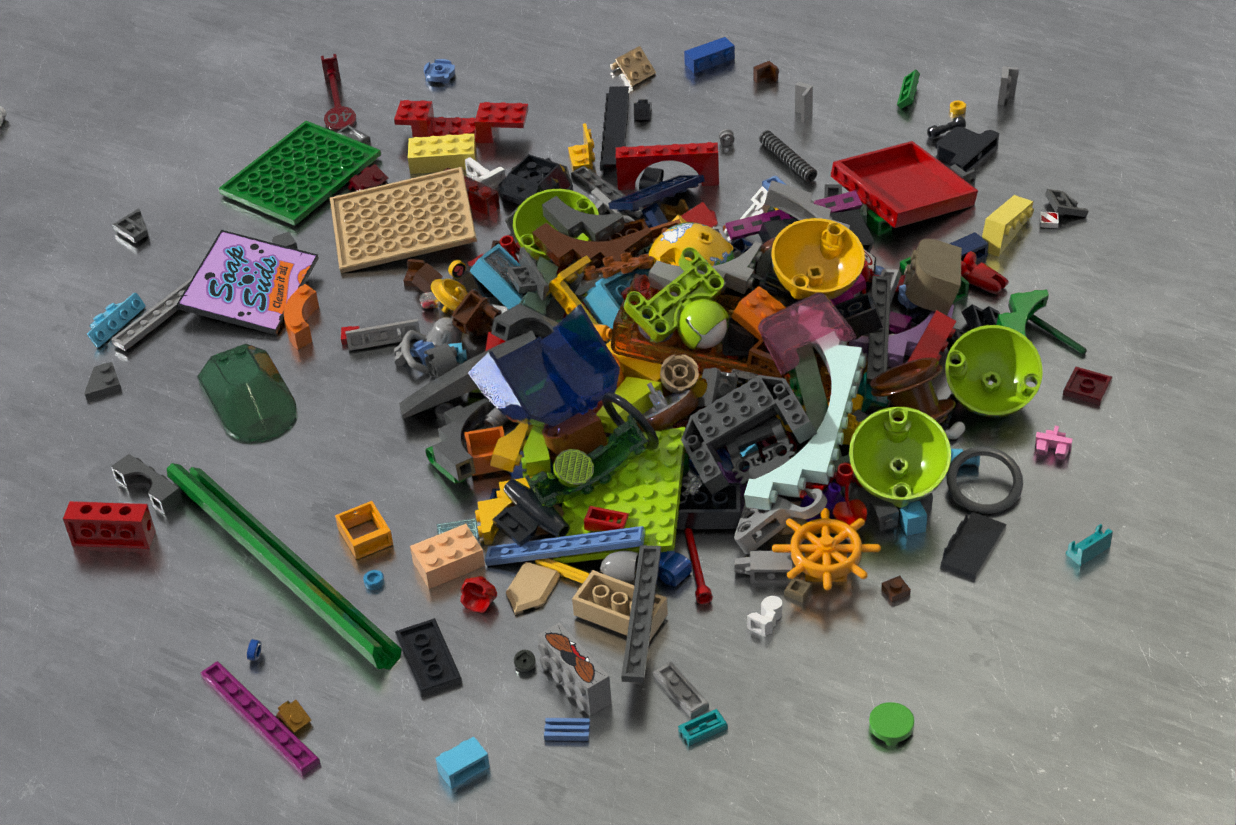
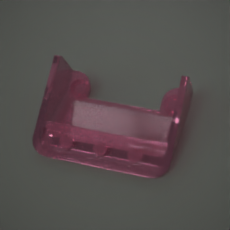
M816 293L764 318L758 326V330L781 375L798 365L799 355L796 349L833 331L838 339L848 343L856 338L852 327L823 293Z

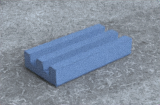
M590 718L545 719L544 740L589 741Z

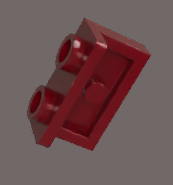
M376 164L370 168L367 166L359 176L355 175L351 178L348 189L351 191L355 188L357 191L381 186L387 182L388 177Z

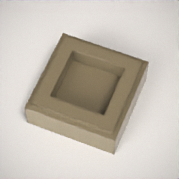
M795 577L784 590V596L803 603L811 592L813 584Z

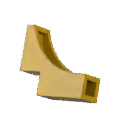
M546 474L515 479L534 490L547 502H551ZM508 481L499 482L500 490L496 491V499L479 501V510H475L476 520L481 522V525L477 526L479 538L483 537L485 545L493 544L499 530L493 524L492 519L505 508L515 506L503 490Z

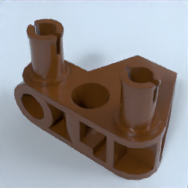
M472 289L453 312L452 323L465 334L471 332L475 336H488V332H492V319L494 320L495 317L502 314V311L491 305L489 298L481 296L476 289Z

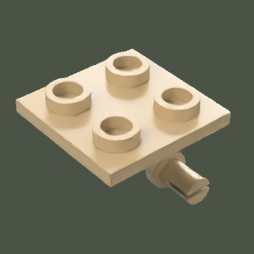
M640 46L616 58V62L610 65L612 70L620 67L631 87L656 74Z

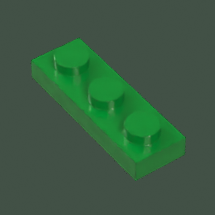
M916 69L903 79L897 106L900 109L910 106L914 102L920 76Z

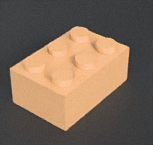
M467 524L410 546L413 564L429 589L485 567L483 549Z

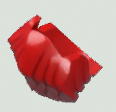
M483 576L465 579L460 589L462 593L460 602L465 608L474 612L484 613L497 598L495 586Z

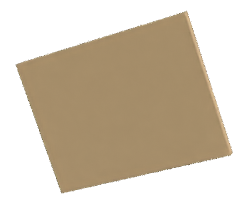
M462 167L330 197L341 273L477 242Z

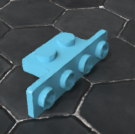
M133 293L122 303L108 305L103 314L100 313L93 318L94 322L89 325L91 330L87 333L88 337L95 347L102 346L143 310L146 305L137 293Z

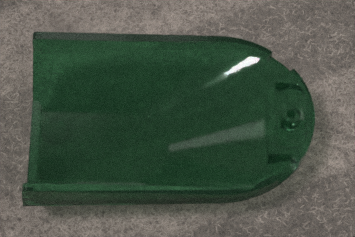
M243 344L210 357L197 376L201 389L225 431L238 440L245 438L249 439V442H258L272 439L289 429L292 420L297 416L295 399L266 350L249 344Z

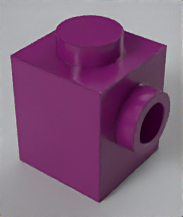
M891 311L889 314V334H898L910 330L912 317Z

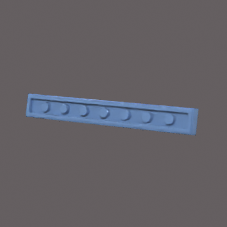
M644 526L533 540L527 541L521 547L516 543L488 546L485 563L487 566L638 547L644 544L645 529Z

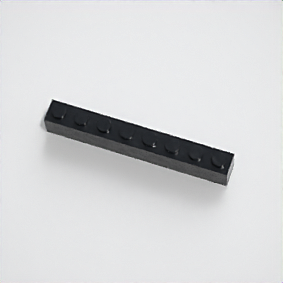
M629 86L609 87V93H606L600 171H603V178H617L616 148L626 146Z

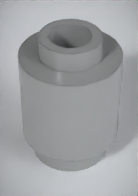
M497 405L485 417V427L504 426L512 418L511 412L506 408V405Z

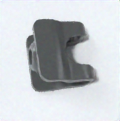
M719 368L703 369L702 378L707 381V389L702 397H698V408L703 409L736 389L738 374L720 372Z

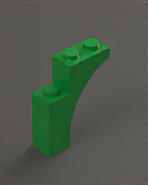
M1047 289L1011 294L1008 304L1010 313L999 314L996 325L1009 327L1026 337L1025 325L1035 312L1046 307L1049 297Z

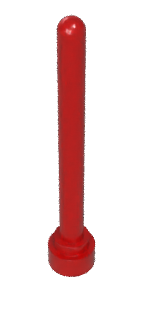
M686 528L684 533L697 583L695 591L696 601L699 604H707L713 599L712 592L705 585L693 531L691 528Z

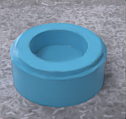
M371 570L363 577L364 585L369 590H378L385 583L383 573L378 570Z

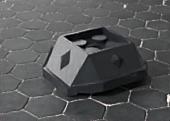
M530 154L517 166L513 167L506 178L498 185L499 192L504 200L519 205L530 196L544 190L567 189L573 191L567 166L552 162L550 158L543 159Z

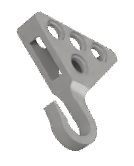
M804 489L807 495L815 500L807 507H799L778 496L776 502L772 503L770 511L746 507L745 503L734 536L735 541L745 554H750V551H754L786 527L787 519H792L793 517L809 519L818 515L827 504V499L820 489ZM753 513L751 517L746 519L749 514ZM773 519H777L774 523H770ZM749 526L746 531L742 532L745 527Z

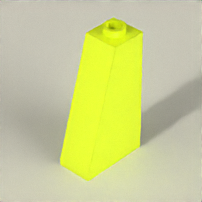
M626 377L614 393L626 399L641 414H644L653 407V403L649 398L651 391L647 384L651 382L656 391L661 390L662 394L663 391L661 382ZM612 402L617 413L627 424L635 420L623 408ZM602 406L596 415L601 419L604 432L616 434L620 429L610 418L604 406Z

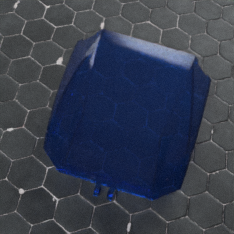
M581 304L553 328L554 332L544 339L540 336L499 359L490 351L468 372L479 390L506 418L516 423L549 429L578 413L584 415L588 412L589 408L593 410L597 407L598 402L602 400L603 394L607 392L616 393L620 367Z

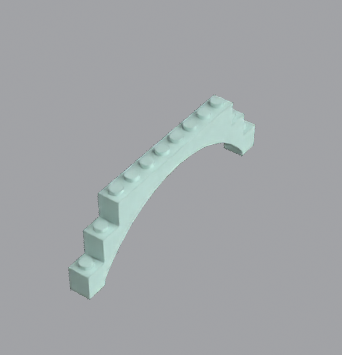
M802 310L797 324L799 336H810L811 344L823 359L831 378V397L824 420L817 430V434L793 458L770 473L756 479H749L744 493L746 507L770 511L772 503H775L777 500V495L799 498L801 490L805 489L806 482L828 485L830 477L834 476V461H838L839 458L838 447L843 444V430L847 429L848 426L847 416L848 413L851 414L852 398H856V384L861 381L860 370L865 366L866 357L863 356L861 347L846 346L847 339L844 338L843 330L828 328V321H825V313Z

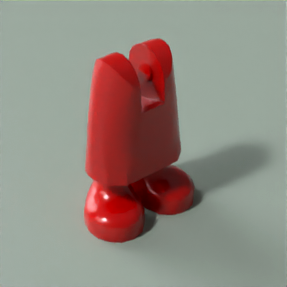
M972 251L968 252L964 261H961V276L970 284L992 294H998L1001 289L1008 285V279L983 262L977 265L976 254Z

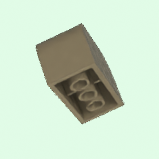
M935 239L921 240L917 250L914 249L912 252L911 264H907L904 272L906 276L903 284L906 285L905 294L907 298L919 307L934 312L938 310L948 315L961 286L962 248Z

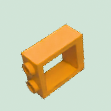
M373 501L335 515L338 530L356 560L393 545L391 530ZM373 520L378 530L353 540L347 529Z

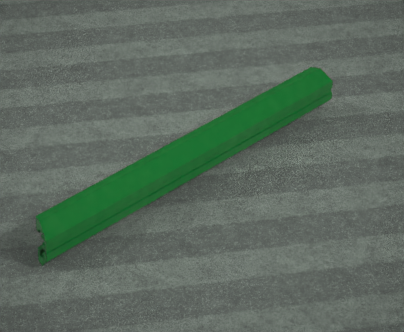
M171 463L167 467V477L176 483L182 491L377 669L391 670L400 659L402 649L202 469L191 467L189 473L179 464Z

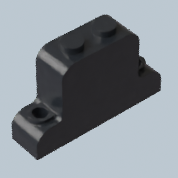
M955 127L941 140L937 141L935 147L937 149V159L950 166L956 164L965 172H968L998 147L999 133L993 130H986L978 134L964 127Z

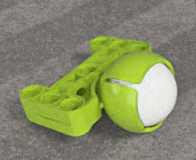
M687 247L682 251L678 262L684 272L648 301L639 292H630L626 297L624 310L652 340L661 342L672 334L675 329H678V334L683 343L695 351L700 348L714 347L722 341L726 334L729 316L719 303L713 301L721 293L724 279L697 250ZM685 257L691 258L692 261L686 260ZM698 270L703 271L705 274H700ZM711 284L717 285L718 288L712 287ZM671 292L676 293L678 296H672ZM629 301H635L638 305H632ZM646 314L650 316V319L644 318L643 315ZM656 328L662 329L663 333L656 331Z

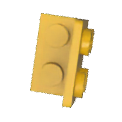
M586 123L583 124L584 145L568 147L573 171L582 166L593 169V162H595V154L593 152L594 141L591 129H587Z

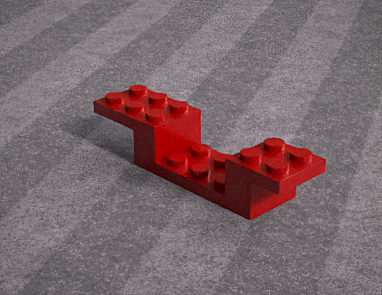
M400 100L394 123L395 125H411L413 138L474 134L475 143H493L497 128H524L529 107L528 104L484 102L479 104L476 118L434 117L432 101Z

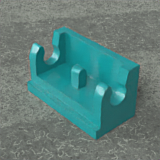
M1102 524L1096 526L1095 533L1076 545L1075 541L1069 543L1066 555L1080 566L1110 548L1113 531L1108 528L1103 534L1101 530Z

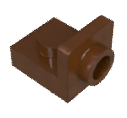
M408 259V271L403 280L404 286L417 287L412 283L416 272L425 265V261Z

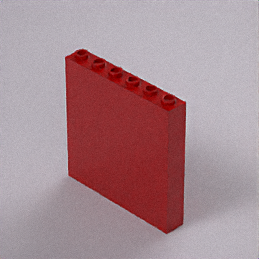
M913 141L834 161L830 176L839 184H842L849 192L856 190L861 202L867 204L871 210L894 228L974 206L978 193L977 189Z

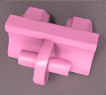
M1056 425L1054 431L1046 430V433L1037 432L1035 440L1037 454L1045 456L1049 448L1056 449L1055 457L1066 459L1068 452H1071L1073 438H1067L1066 433L1059 432V426Z

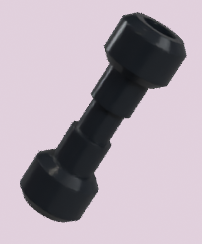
M958 116L946 125H933L928 127L927 135L932 140L940 137V134L951 131L955 127L965 128L966 120L962 116Z

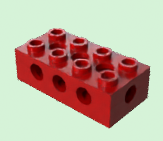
M70 501L63 517L72 546L150 549L156 532L148 504Z

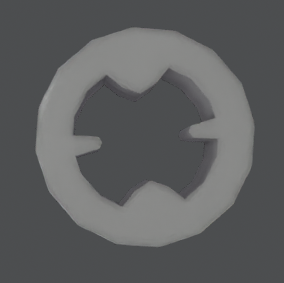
M724 129L719 133L722 145L729 146L734 143V134L730 129Z

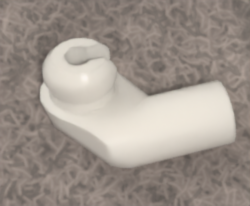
M956 422L950 429H946L945 433L948 439L959 438L965 431V425L962 422Z

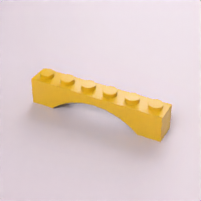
M528 368L525 369L518 390V395L524 409V417L513 431L498 439L490 466L513 473L515 466L520 465L523 456L520 452L523 451L526 444V436L529 437L533 425L531 423L535 422L538 417L539 411H536V409L542 406L544 400L542 393L546 394L549 383L546 382L547 374Z

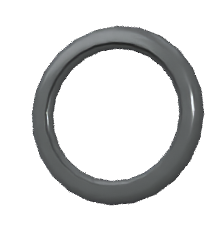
M978 446L961 452L952 460L947 471V485L954 499L963 507L981 514H992L1011 507L1018 500L1023 489V476L1017 463L1007 453L992 447ZM975 456H990L1002 461L1009 468L1013 477L1011 492L1004 500L994 504H980L971 501L962 494L957 484V472L962 463Z

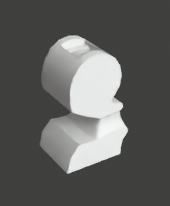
M777 596L766 597L761 602V615L757 612L747 615V629L763 637L772 634L773 628L776 626V620L782 617V600Z

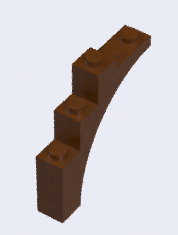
M547 222L532 232L534 243L560 269L565 265H569L574 259L578 261L586 255L591 260L586 267L595 266L597 268L600 263H603L602 259L612 256L614 261H621L620 255L623 253H631L632 257H634L640 250L648 247L653 242L652 231L648 227L625 238L601 242L584 241L569 237L552 228Z

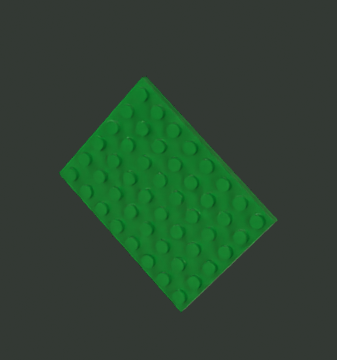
M305 121L218 189L219 193L295 226L348 183L353 176L358 175L380 157L381 151Z

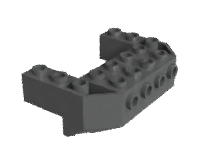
M759 375L690 416L681 441L703 483L712 495L729 486L718 462L722 463L723 461L717 452L718 449L726 445V441L751 431L776 415H779L784 425L788 424L799 443L817 434L786 379Z

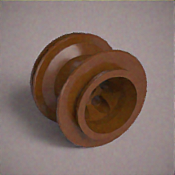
M922 358L903 363L879 374L870 382L873 388L871 391L872 395L877 397L888 396L892 407H908L919 410L935 419L938 424L947 419L948 413L953 410L956 404L951 399L938 400L931 381L943 369L941 365H938L937 358ZM899 417L894 418L897 422L902 421Z

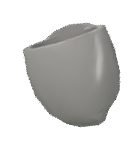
M632 551L611 553L603 560L600 570L607 576L635 585L639 554Z

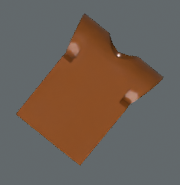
M589 406L559 421L558 425H550L542 430L545 444L549 448L552 466L557 456L565 450H579L591 458L609 449L601 419Z

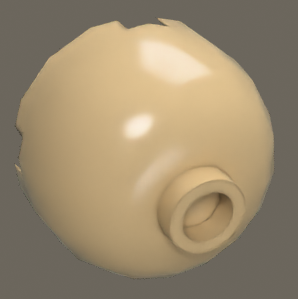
M671 355L665 359L661 366V382L672 393L679 394L688 389H693L698 381V365L687 355Z

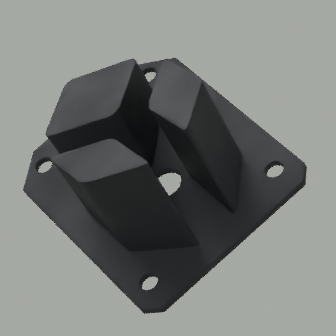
M729 316L728 328L722 339L723 355L748 357L749 350L759 339ZM774 346L770 347L766 353L770 351L771 353L769 354H773Z

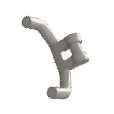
M409 330L399 346L394 348L395 364L402 366L406 360L410 367L427 374L429 372L427 366L416 362L410 353V340L412 337L425 342L426 335Z

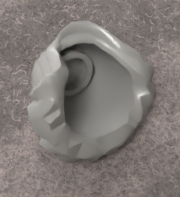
M443 317L435 322L432 330L428 332L426 340L427 342H433L435 347L444 343H461L462 331L453 325L452 318Z

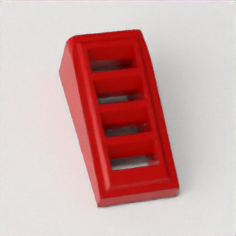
M589 506L584 519V530L609 531L624 529L629 513Z

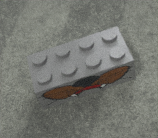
M560 622L538 634V649L541 653L540 663L542 667L552 673L554 680L562 684L569 697L572 696L576 700L578 707L582 711L585 710L589 716H592L612 704L609 675Z

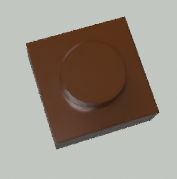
M901 576L882 582L881 588L891 602L907 597L911 593V589Z

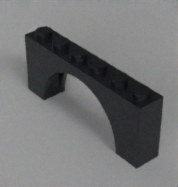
M859 210L830 213L832 220L850 225L849 229L859 238L863 248L870 253L875 241ZM791 218L763 222L759 232L763 244L776 237L788 225L800 220Z

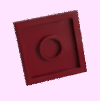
M1075 367L1063 390V395L1100 406L1112 383L1113 377Z

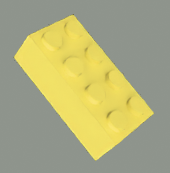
M474 134L409 138L408 141L410 174L441 172L458 167L466 170L465 159L471 157L476 161Z

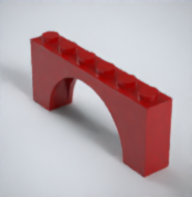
M718 142L637 147L623 146L616 148L618 190H635V183L640 173L648 166L661 161H678L689 165L698 175H704L705 182H702V186L719 185Z

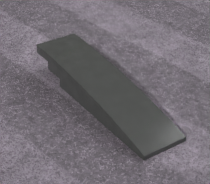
M531 330L469 359L399 403L403 419L510 376L508 368L525 362L524 354L540 348L533 331Z

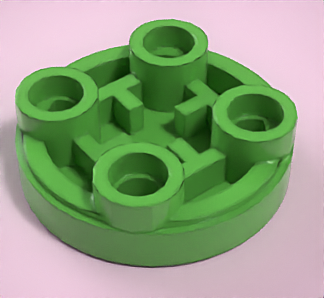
M895 702L882 703L876 706L870 713L869 730L878 739L885 741L886 744L895 746L898 742L907 739L914 730V716L902 704Z

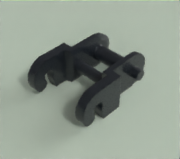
M907 308L903 315L909 316L910 309ZM923 312L916 319L912 318V321H914L913 323L911 322L912 328L923 321L925 315Z

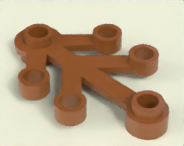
M631 253L621 254V261H614L612 256L605 257L602 260L604 266L607 267L596 269L595 266H588L584 268V278L586 281H591L599 278V273H603V277L607 278L619 271L622 274H626L638 267L639 269H647L653 266L654 258L649 256V254L632 257Z

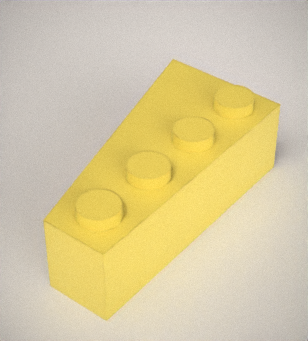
M1014 195L986 218L982 238L988 242L989 254L998 257L1002 254L1027 220L1032 217L1034 208H1032L1033 201Z

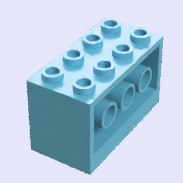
M638 267L630 273L622 274L620 271L606 280L601 278L595 283L596 286L586 292L588 295L583 299V302L599 324L608 325L614 331L632 319L624 310V303L630 292H639L648 301L661 290L647 285L650 268L639 269ZM629 301L632 305H638L635 301Z

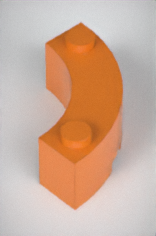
M306 284L300 286L290 296L284 308V320L288 338L297 350L312 342L310 327L305 321L308 320L314 311L319 309L316 291Z

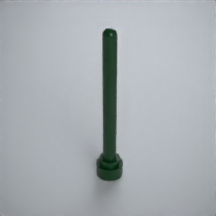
M1033 314L1029 320L1080 354H1086L1087 349L1036 315Z

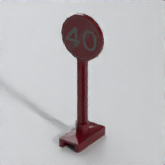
M333 54L332 58L324 59V56H321L325 84H331L335 106L325 114V125L334 131H339L347 125L352 127L356 122V114L351 108L341 106L337 82L341 81L337 55Z

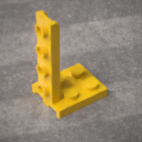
M586 255L560 272L549 283V292L546 296L552 293L571 319L587 320L598 324L567 285V283L571 284L579 278L578 275H581L585 271L586 265L591 262Z

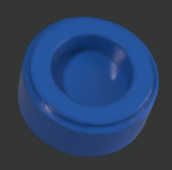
M252 639L247 650V660L257 661L259 659L262 649L260 640Z

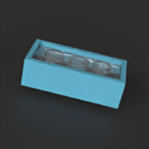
M499 243L482 255L470 269V272L507 309L518 305L526 295V293H519L507 274L508 267L521 265Z

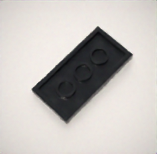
M435 618L395 631L396 638L421 697L462 683L460 673Z

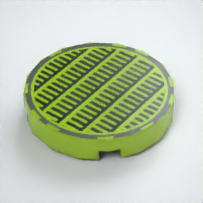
M569 449L557 456L553 469L555 476L559 478L563 485L579 488L590 481L594 472V465L590 457L584 452Z

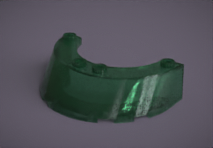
M631 414L627 416V422L613 430L606 446L600 445L587 454L594 465V472L590 481L572 488L563 485L559 478L551 472L542 471L531 478L529 475L525 476L527 484L542 506L549 508L582 493L584 495L590 494L595 490V486L600 483L605 485L612 480L611 476L646 451L645 447L648 441Z

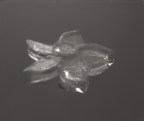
M696 475L689 483L684 484L686 490L682 493L683 496L689 493L694 495L699 492L698 488L701 487L702 482Z

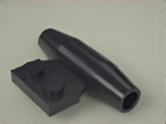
M514 479L506 483L503 490L515 506L505 508L492 519L496 527L520 547L535 535L538 526L556 537L566 536L570 526L551 504L534 490Z

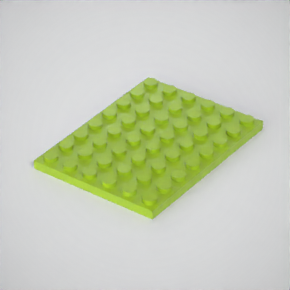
M686 427L655 431L659 439V445L654 450H647L626 435L606 437L609 449L590 458L594 465V472L590 481L579 488L565 486L562 503L563 518L570 526L566 536L602 532L584 530V519L589 506L629 513L625 528L644 526L645 537L643 545L661 546V552L674 551L685 458V447L681 439ZM645 432L638 433L643 438L649 440ZM640 546L553 557V560L561 563L605 559L609 554L618 551H632L639 554Z

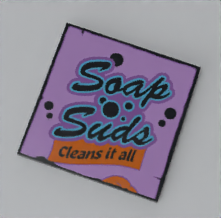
M221 230L178 301L177 309L277 335L285 321L284 308L288 299L300 286L306 283L319 259L318 254Z

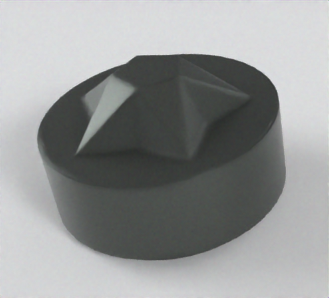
M520 650L514 657V664L520 672H529L535 667L536 659L531 651Z

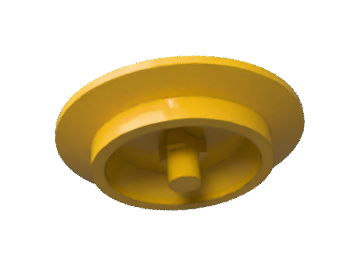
M437 279L431 283L433 294L444 305L442 308L444 313H448L450 309L455 311L468 294L464 285L452 279Z

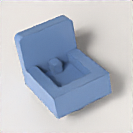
M420 340L413 344V347L410 348V353L412 357H419L422 365L427 366L425 357L428 355L424 354V351L435 346L433 342Z

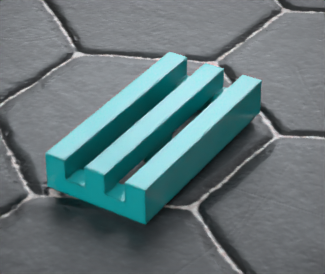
M718 709L678 726V731L680 734L682 733L684 740H687L688 746L728 729V724Z

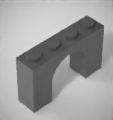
M520 303L495 317L491 334L500 339L508 341L519 334L532 330L534 334L545 338L540 342L537 358L551 365L569 356L573 352L571 348L579 344L581 334Z

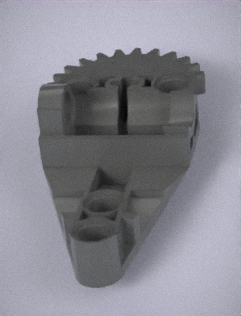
M776 416L751 431L725 442L734 467L732 472H738L735 476L737 480L743 478L741 481L742 485H745L749 479H756L770 473L796 455L792 451L794 445L790 443L781 419H778ZM772 436L776 437L778 442L762 448V453L766 457L765 463H763L759 450L742 457L740 449L749 447ZM782 450H787L784 456H779ZM745 466H750L748 471L742 472Z

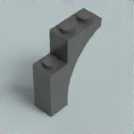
M557 196L542 204L543 216L560 233L572 238H577L584 233L591 241L601 242L606 241L609 237L624 229V216L620 212L608 215L583 213L569 207Z

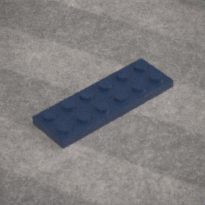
M704 175L675 176L608 203L609 209H615L617 212L629 210V212L638 211L639 207L651 206L652 202H661L664 197H673L675 193L686 192L687 188L698 187V184L705 182Z

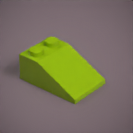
M536 418L523 448L524 457L521 458L522 469L526 471H522V476L526 478L546 474L548 487H553L550 457L542 434L541 418Z

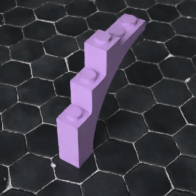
M954 305L951 306L947 315L952 318ZM934 311L916 327L902 333L889 335L887 367L893 368L901 365L905 355L911 356L935 314ZM861 336L856 340H849L848 346L861 347L862 353H867L868 357L869 337Z

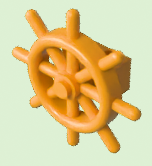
M824 508L821 511V519L809 521L802 526L791 518L787 519L786 525L795 531L791 544H775L772 546V551L775 553H791L795 567L787 573L789 579H794L803 572L805 573L806 582H823L824 589L828 591L832 588V582H847V574L851 572L861 579H866L868 573L858 566L861 561L862 552H880L881 546L879 544H862L857 530L865 524L864 519L859 518L851 525H848L836 519H829V510ZM821 533L822 537L818 538L814 534ZM830 533L837 535L833 538L830 536ZM807 539L812 544H802V542ZM846 539L850 544L840 543Z

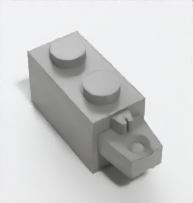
M750 551V557L735 558V573L750 575V583L789 584L792 580L787 577V573L792 569L791 553Z

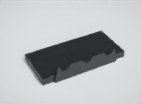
M974 512L971 513L969 518L968 514H965V518L960 522L956 533L950 538L948 546L944 548L940 567L975 580L1004 533L1007 524Z

